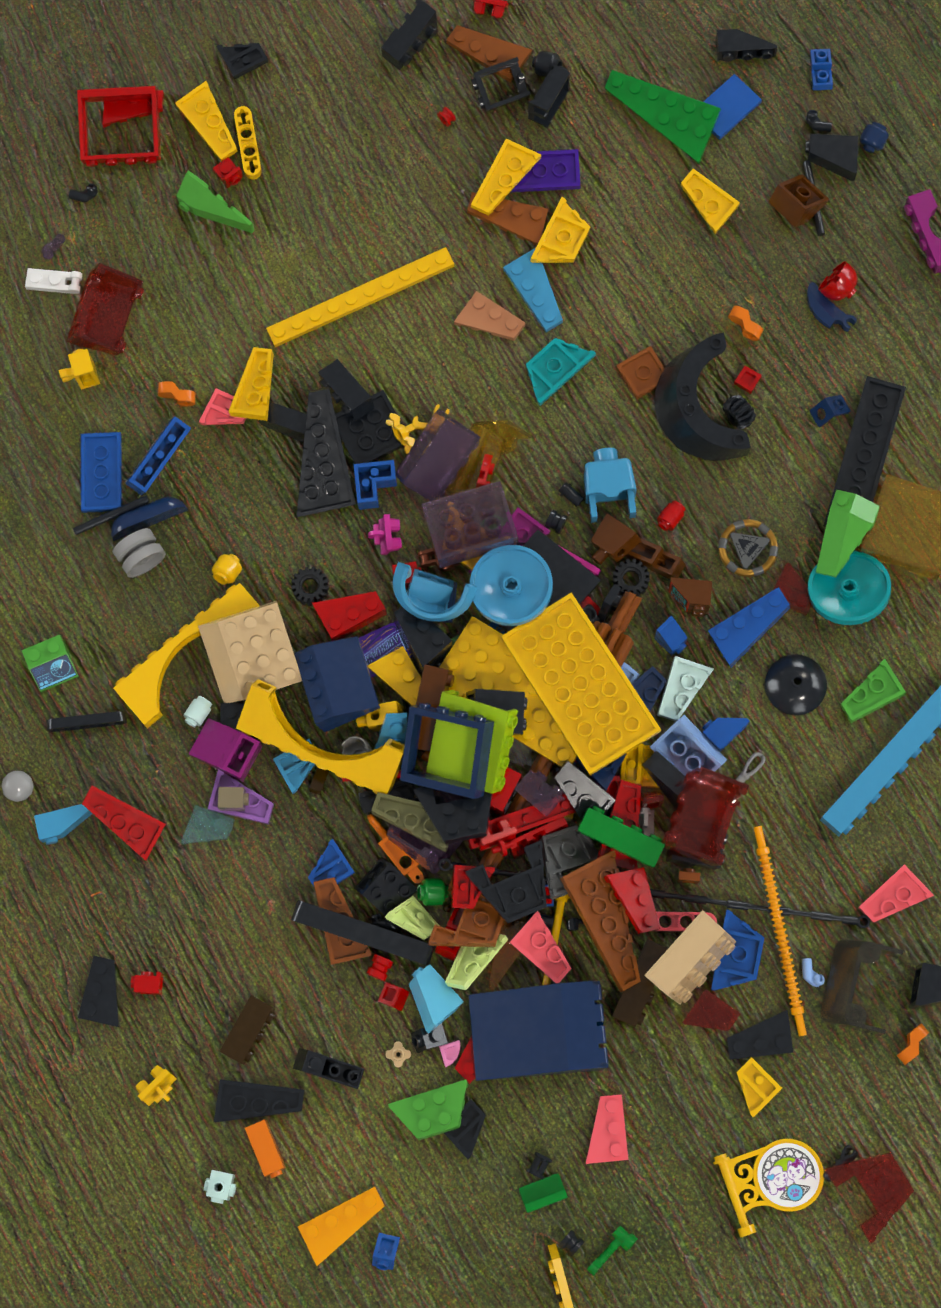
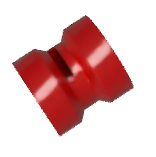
M374 954L372 958L373 964L371 967H368L366 974L385 982L387 971L391 969L394 962Z

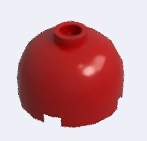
M843 261L832 270L833 273L830 276L827 275L818 288L830 300L838 301L845 297L849 299L856 292L857 273L849 263Z

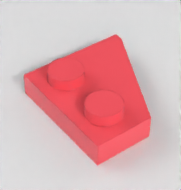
M216 388L199 423L201 425L244 424L247 418L230 416L228 411L234 396Z

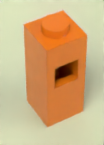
M264 1119L246 1127V1133L264 1177L270 1175V1178L273 1179L282 1175V1170L286 1166L267 1120Z

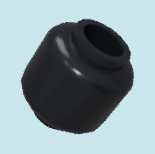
M548 51L539 52L532 61L535 73L541 77L548 75L550 69L552 70L553 64L562 66V60L559 55Z

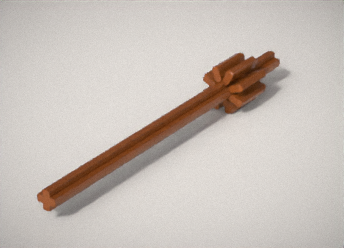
M627 591L624 593L608 624L600 623L599 621L593 623L594 628L620 667H622L634 644L632 638L624 633L642 601L636 594ZM540 754L537 755L506 814L533 804L554 765L553 762ZM491 848L486 850L479 865L483 864L487 867L499 868L504 857L499 852L493 854Z

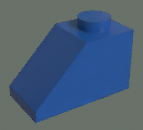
M670 616L656 630L655 640L671 656L676 652L680 654L687 647L685 643L688 637L676 620Z
M717 718L715 721L709 720L702 727L704 730L702 734L721 752L748 726L750 721L747 718Z

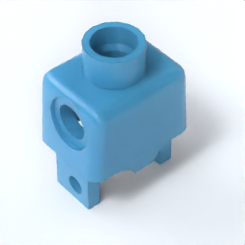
M602 448L594 451V462H588L584 467L585 503L589 504L591 523L597 522L596 503L627 499L629 518H635L637 489L631 461L628 458L618 459L617 449Z

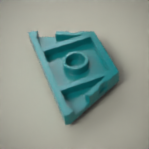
M554 338L526 363L538 405L541 406L591 361L596 356V353L593 350L581 349L578 345L572 343H565L557 338Z

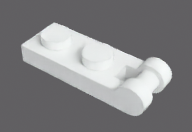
M28 268L25 288L26 290L79 294L81 288L79 281L82 280L83 274L78 271L64 272ZM67 280H71L70 285H67Z

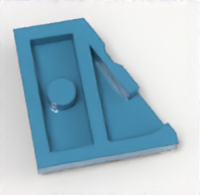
M284 752L273 758L292 794L296 793L315 765L312 762L300 760L292 753Z

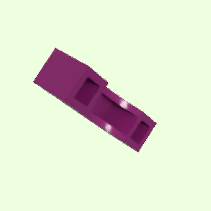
M931 189L908 196L904 209L906 215L911 217L914 233H917L919 236L920 248L927 255V264L936 274L941 272V239L932 233L929 226V219L935 214L938 207Z

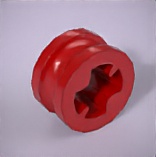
M444 107L442 112L439 111L437 113L440 121L447 127L451 125V121L454 122L456 120L455 115L447 107Z

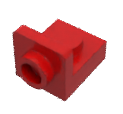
M229 157L213 167L214 173L227 188L238 184L243 177L239 166L236 167Z

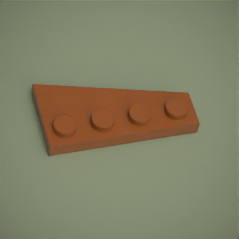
M472 192L467 209L468 214L489 224L492 223L506 232L509 231L522 240L530 241L535 246L538 245L543 235L548 215L547 208L503 199L488 216L471 208V203L477 194Z
M334 877L313 882L318 907L354 918ZM324 931L331 965L372 956L367 945Z

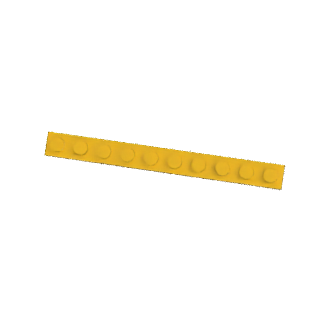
M442 248L267 327V332L276 348L453 268L454 262L447 248Z

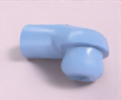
M801 959L803 979L814 987L823 985L825 978L822 974L819 975L812 969V959Z

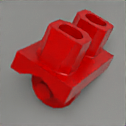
M473 0L475 14L484 15L486 5L492 6L491 16L502 19L505 9L508 10L509 3L504 0Z
M507 819L496 824L499 831L497 834L493 835L488 826L487 836L479 837L480 842L478 846L480 851L491 848L493 854L499 852L502 857L507 856V849L513 847L511 840L515 839L516 834H518L517 828H512Z

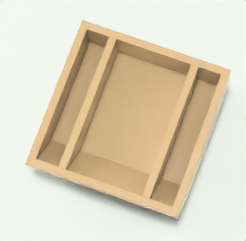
M277 600L198 626L224 703L246 700L251 685L257 679L277 687L276 690L302 681Z
M702 910L649 969L645 976L678 1004L686 1003L693 995L692 991L696 986L700 987L706 981V975L711 970L714 971L719 967L721 958L725 954L729 955L734 950V944L737 941Z

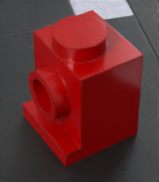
M143 971L141 975L131 977V988H134L133 992L136 994L162 995L164 974L156 972V976H154V972Z

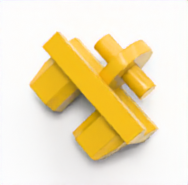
M157 1065L151 1070L150 1074L155 1079L150 1084L142 1080L136 1085L139 1093L138 1097L148 1106L154 1101L158 1104L163 1098L168 1102L171 1098L167 1094L173 1089L170 1085L177 1079L166 1068L163 1069Z

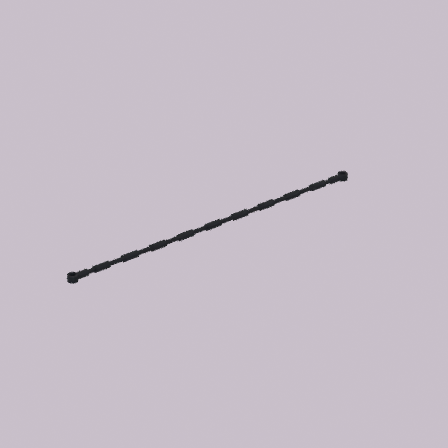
M446 858L439 862V868L443 872L453 870V865L468 866L465 863L451 862ZM447 861L449 863V867L447 869H443L441 867L442 862ZM495 868L491 876L502 875L511 877L523 871L512 872ZM650 889L652 898H671L706 905L708 903L740 910L752 909L767 911L768 913L772 912L768 908L769 906L749 904V902L730 899L725 901L707 898V896L681 895ZM779 907L783 911L781 915L785 916L796 915L821 921H840L843 924L857 925L862 929L870 925V919L865 915L859 917L836 916L832 913L791 910L789 907ZM861 918L866 919L867 923L865 926L860 924Z

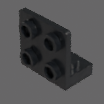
M382 857L354 887L359 894L371 902L384 916L417 891V888L400 871Z

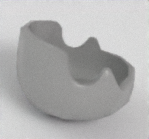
M358 736L348 737L342 743V754L351 755L372 751L368 741Z
M12 771L3 778L1 788L3 795L7 799L20 802L26 800L32 794L34 785L32 778L25 772Z

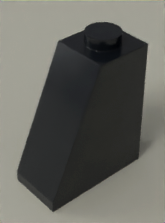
M810 134L809 141H805V153H808V160L850 181H855L857 174L858 136Z

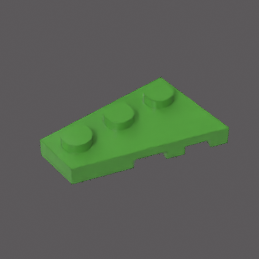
M884 659L867 676L866 680L841 703V708L849 721L853 723L905 696L906 691Z

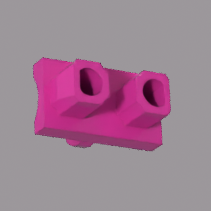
M384 514L383 518L378 520V524L373 525V531L368 532V538L374 539V545H380L381 555H387L391 551L401 549V538H392L391 532H398L400 530V520L390 518V514Z

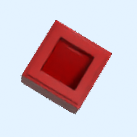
M386 982L378 1002L402 1011L409 991Z

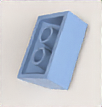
M685 715L679 718L650 746L654 752H659L685 775L696 788L705 782L727 760Z

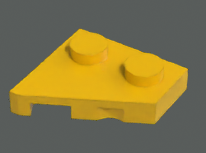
M752 1057L736 1072L752 1117L782 1089Z

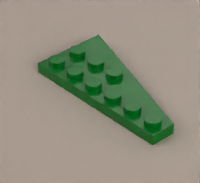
M612 70L605 90L630 108L637 116L645 120L647 124L667 140L680 148L682 152L690 156L697 164H700L721 108Z

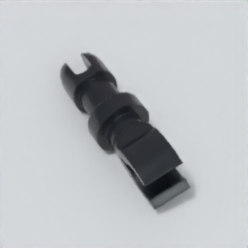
M850 1145L845 1146L840 1158H836L834 1160L835 1163L824 1171L823 1178L827 1182L833 1181L837 1177L836 1174L841 1169L844 1170L846 1168V1163L857 1158L858 1152L856 1150L851 1155H848V1152L852 1150Z

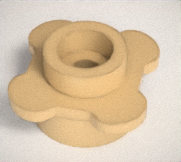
M399 1041L394 1043V1047L391 1050L386 1051V1058L391 1059L395 1067H401L403 1062L411 1057V1052L406 1050Z

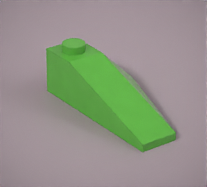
M189 170L187 171L176 196L179 202L178 206L183 211H189L196 216L250 233L255 231L253 223L235 207L231 206L229 208L221 195H213L208 189V184Z
M836 490L827 520L816 573L837 577L850 559L852 552L862 543L863 537L873 528L880 509L879 505L855 493Z

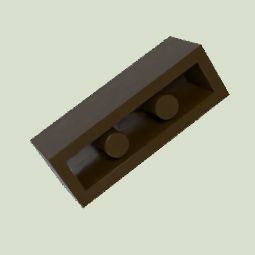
M251 995L219 1052L243 1065L245 1062L249 1063L255 1053L253 1051L255 1044H260L265 1035V1032H263L267 1024L270 1025L275 1018V1008Z

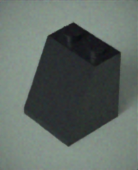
M474 689L466 692L467 699L506 711L511 709L518 710V723L514 728L513 735H521L526 730L527 722L526 718H524V710L527 709V697H525V692Z
M921 963L916 966L909 1005L910 1009L941 1003V966Z

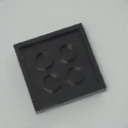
M384 390L371 396L375 408L357 421L351 416L347 417L343 411L335 414L341 440L354 464L375 462L404 447L394 436L391 426L385 423L386 420H390V413L396 414Z

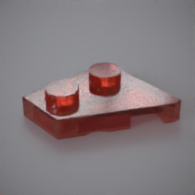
M787 562L773 590L779 587L789 602L790 609L806 616L812 605L809 600L808 586L791 564Z
M705 989L682 1023L729 1031L741 1013Z

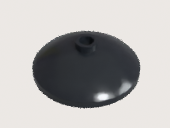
M793 654L778 659L771 665L765 678V692L768 700L777 710L788 715L800 716L812 712L821 704L827 690V680L822 668L814 660L803 655ZM794 679H799L801 684L796 685Z

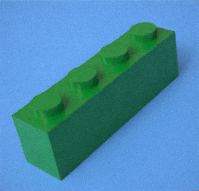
M593 806L592 809L589 807L586 809L576 830L577 832L651 868L655 867L665 844L661 843V838L653 834L646 836L642 834L643 829L635 825L628 827L623 824L624 820L614 815L611 818L603 815L605 811L596 806Z

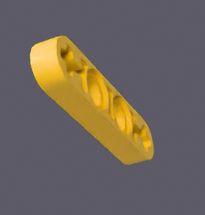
M241 106L235 110L234 118L243 170L248 179L255 180L261 176L262 169L254 123L250 109ZM242 113H245L246 115V124H243L242 122ZM244 130L252 132L248 138H243L241 133ZM247 148L255 150L251 156L245 155L244 151ZM252 161L255 168L254 173H251L250 171L251 168L249 162Z

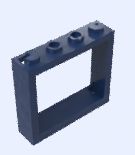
M418 702V705L410 706L400 781L472 799L484 796L494 721L486 720L482 715L468 716V712L465 711L451 712L448 707L437 706V708L431 707L430 703ZM422 716L478 729L470 784L415 771Z

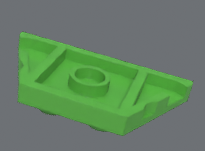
M465 1079L390 1103L388 1106L418 1140H423L460 1128L461 1113L464 1109L466 1088H468V1081Z

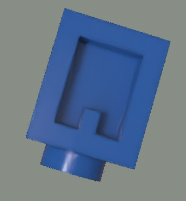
M383 1233L378 1234L373 1253V1266L380 1270H393L400 1237Z

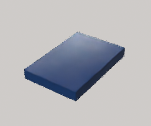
M735 74L704 101L721 108L712 133L719 140L722 139L762 102V99Z

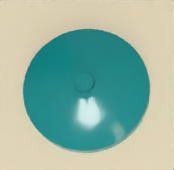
M853 551L850 559L836 578L816 573L817 565L810 574L808 580L809 600L817 613L831 622L842 625H857L868 622L878 616L889 602L891 595L889 573L879 560L869 554Z

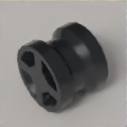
M553 509L546 521L545 527L547 529L551 528L555 530V533L560 534L568 516L560 515Z
M571 1230L558 1246L561 1249H565L567 1255L571 1258L585 1241L582 1238L578 1239L575 1236V1232Z

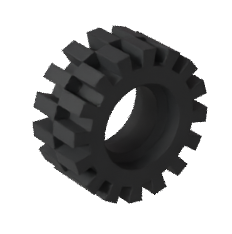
M627 559L626 562L623 563L622 561L619 563V566H616L612 583L621 588L622 597L626 591L640 597V594L643 595L648 588L650 574L647 571L646 565L643 566L641 561L638 563L636 559H633V561ZM627 572H634L638 575L639 582L634 586H629L624 583L623 576Z
M305 567V570H298L299 573H295L294 579L291 581V589L296 600L300 601L303 605L308 604V606H312L314 602L324 601V597H327V591L329 590L325 574L320 569L316 570L315 567H312V569ZM313 579L318 583V588L314 593L303 591L302 585L306 580Z

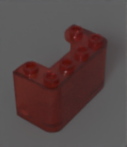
M700 767L693 769L691 772L688 771L684 778L686 785L677 798L679 805L670 818L672 825L670 830L665 833L663 843H665V848L710 866H721L725 855L721 854L720 850L725 848L723 842L736 806L740 805V801L737 800L740 799L741 794L746 795L749 785Z

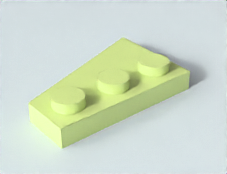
M500 934L495 947L461 946L445 981L447 986L467 990L508 941L507 936Z

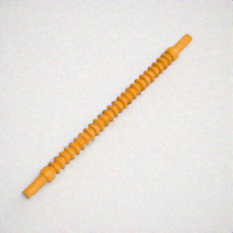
M762 826L753 827L758 846L756 853L757 856H760L758 861H761L760 867L763 868L761 871L764 874L762 879H765L763 885H766L765 891L768 892L766 897H769L767 903H770V906L768 908L772 910L770 915H773L771 921H774V924L772 926L776 928L774 933L777 934L775 939H778L776 944L779 945V948L777 950L781 952L779 957H782L780 962L783 963V966L781 968L785 970L783 972V975H786L784 981H787L785 986L789 988L787 993L790 994L788 999H791L789 1004L792 1005V1008L790 1010L791 1014L795 1017L798 1036H805L807 1032L803 1019L804 1007L800 1005L802 1000H799L801 995L798 994V991L800 989L796 987L798 985V982H795L797 976H794L796 971L792 969L794 964H791V961H793V958H790L792 953L789 952L791 947L787 945L789 943V940H786L788 935L785 934L787 929L783 927L785 925V922H782L784 917L781 916L783 911L779 909L781 904H778V901H780L777 898L779 893L776 892L778 887L774 885L776 883L773 880L775 875L772 874L774 869H771L772 863L769 862L771 857H768L770 850L766 846Z

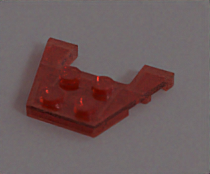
M890 1152L824 1169L835 1187L855 1176L877 1213L859 1225L869 1243L875 1241L883 1227H886L887 1222L895 1212H898L914 1191Z

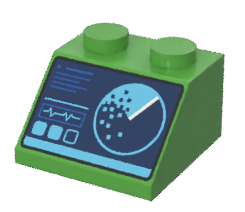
M61 635L21 650L40 692L79 677Z

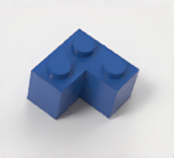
M394 460L354 464L359 510L379 508L377 488L397 486Z

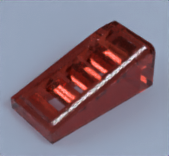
M661 792L641 793V808L653 809L662 806L664 796Z

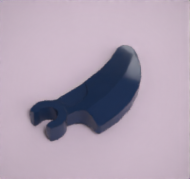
M809 283L807 301L814 317L828 329L833 324H839L844 331L848 332L851 326L847 322L855 325L856 317L847 315L837 308L818 290L816 283Z

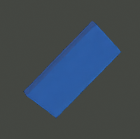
M121 432L81 434V512H109L121 507Z

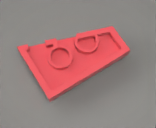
M904 864L858 908L872 923H875L934 895Z
M538 911L533 914L509 942L555 984L560 983L572 969Z

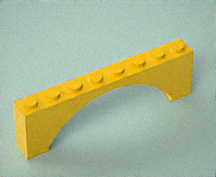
M240 583L228 588L226 595L221 599H215L210 604L211 607L208 610L198 613L190 625L186 624L181 627L178 635L174 638H168L163 643L161 649L151 652L143 664H137L131 670V674L126 678H120L115 683L116 686L113 689L147 729L163 716L160 712L159 700L165 672L175 655L189 642L201 636L198 626L260 606Z
M259 679L251 685L236 729L241 730L242 733L260 739L264 744H272L282 752L292 753L302 761L312 762L322 770L334 772L340 778L354 781V784L357 786L367 787L375 794L378 792L390 793L402 765L404 744L389 738L383 746L377 749L351 755L336 754L322 750L302 738L287 721L275 693L277 687Z

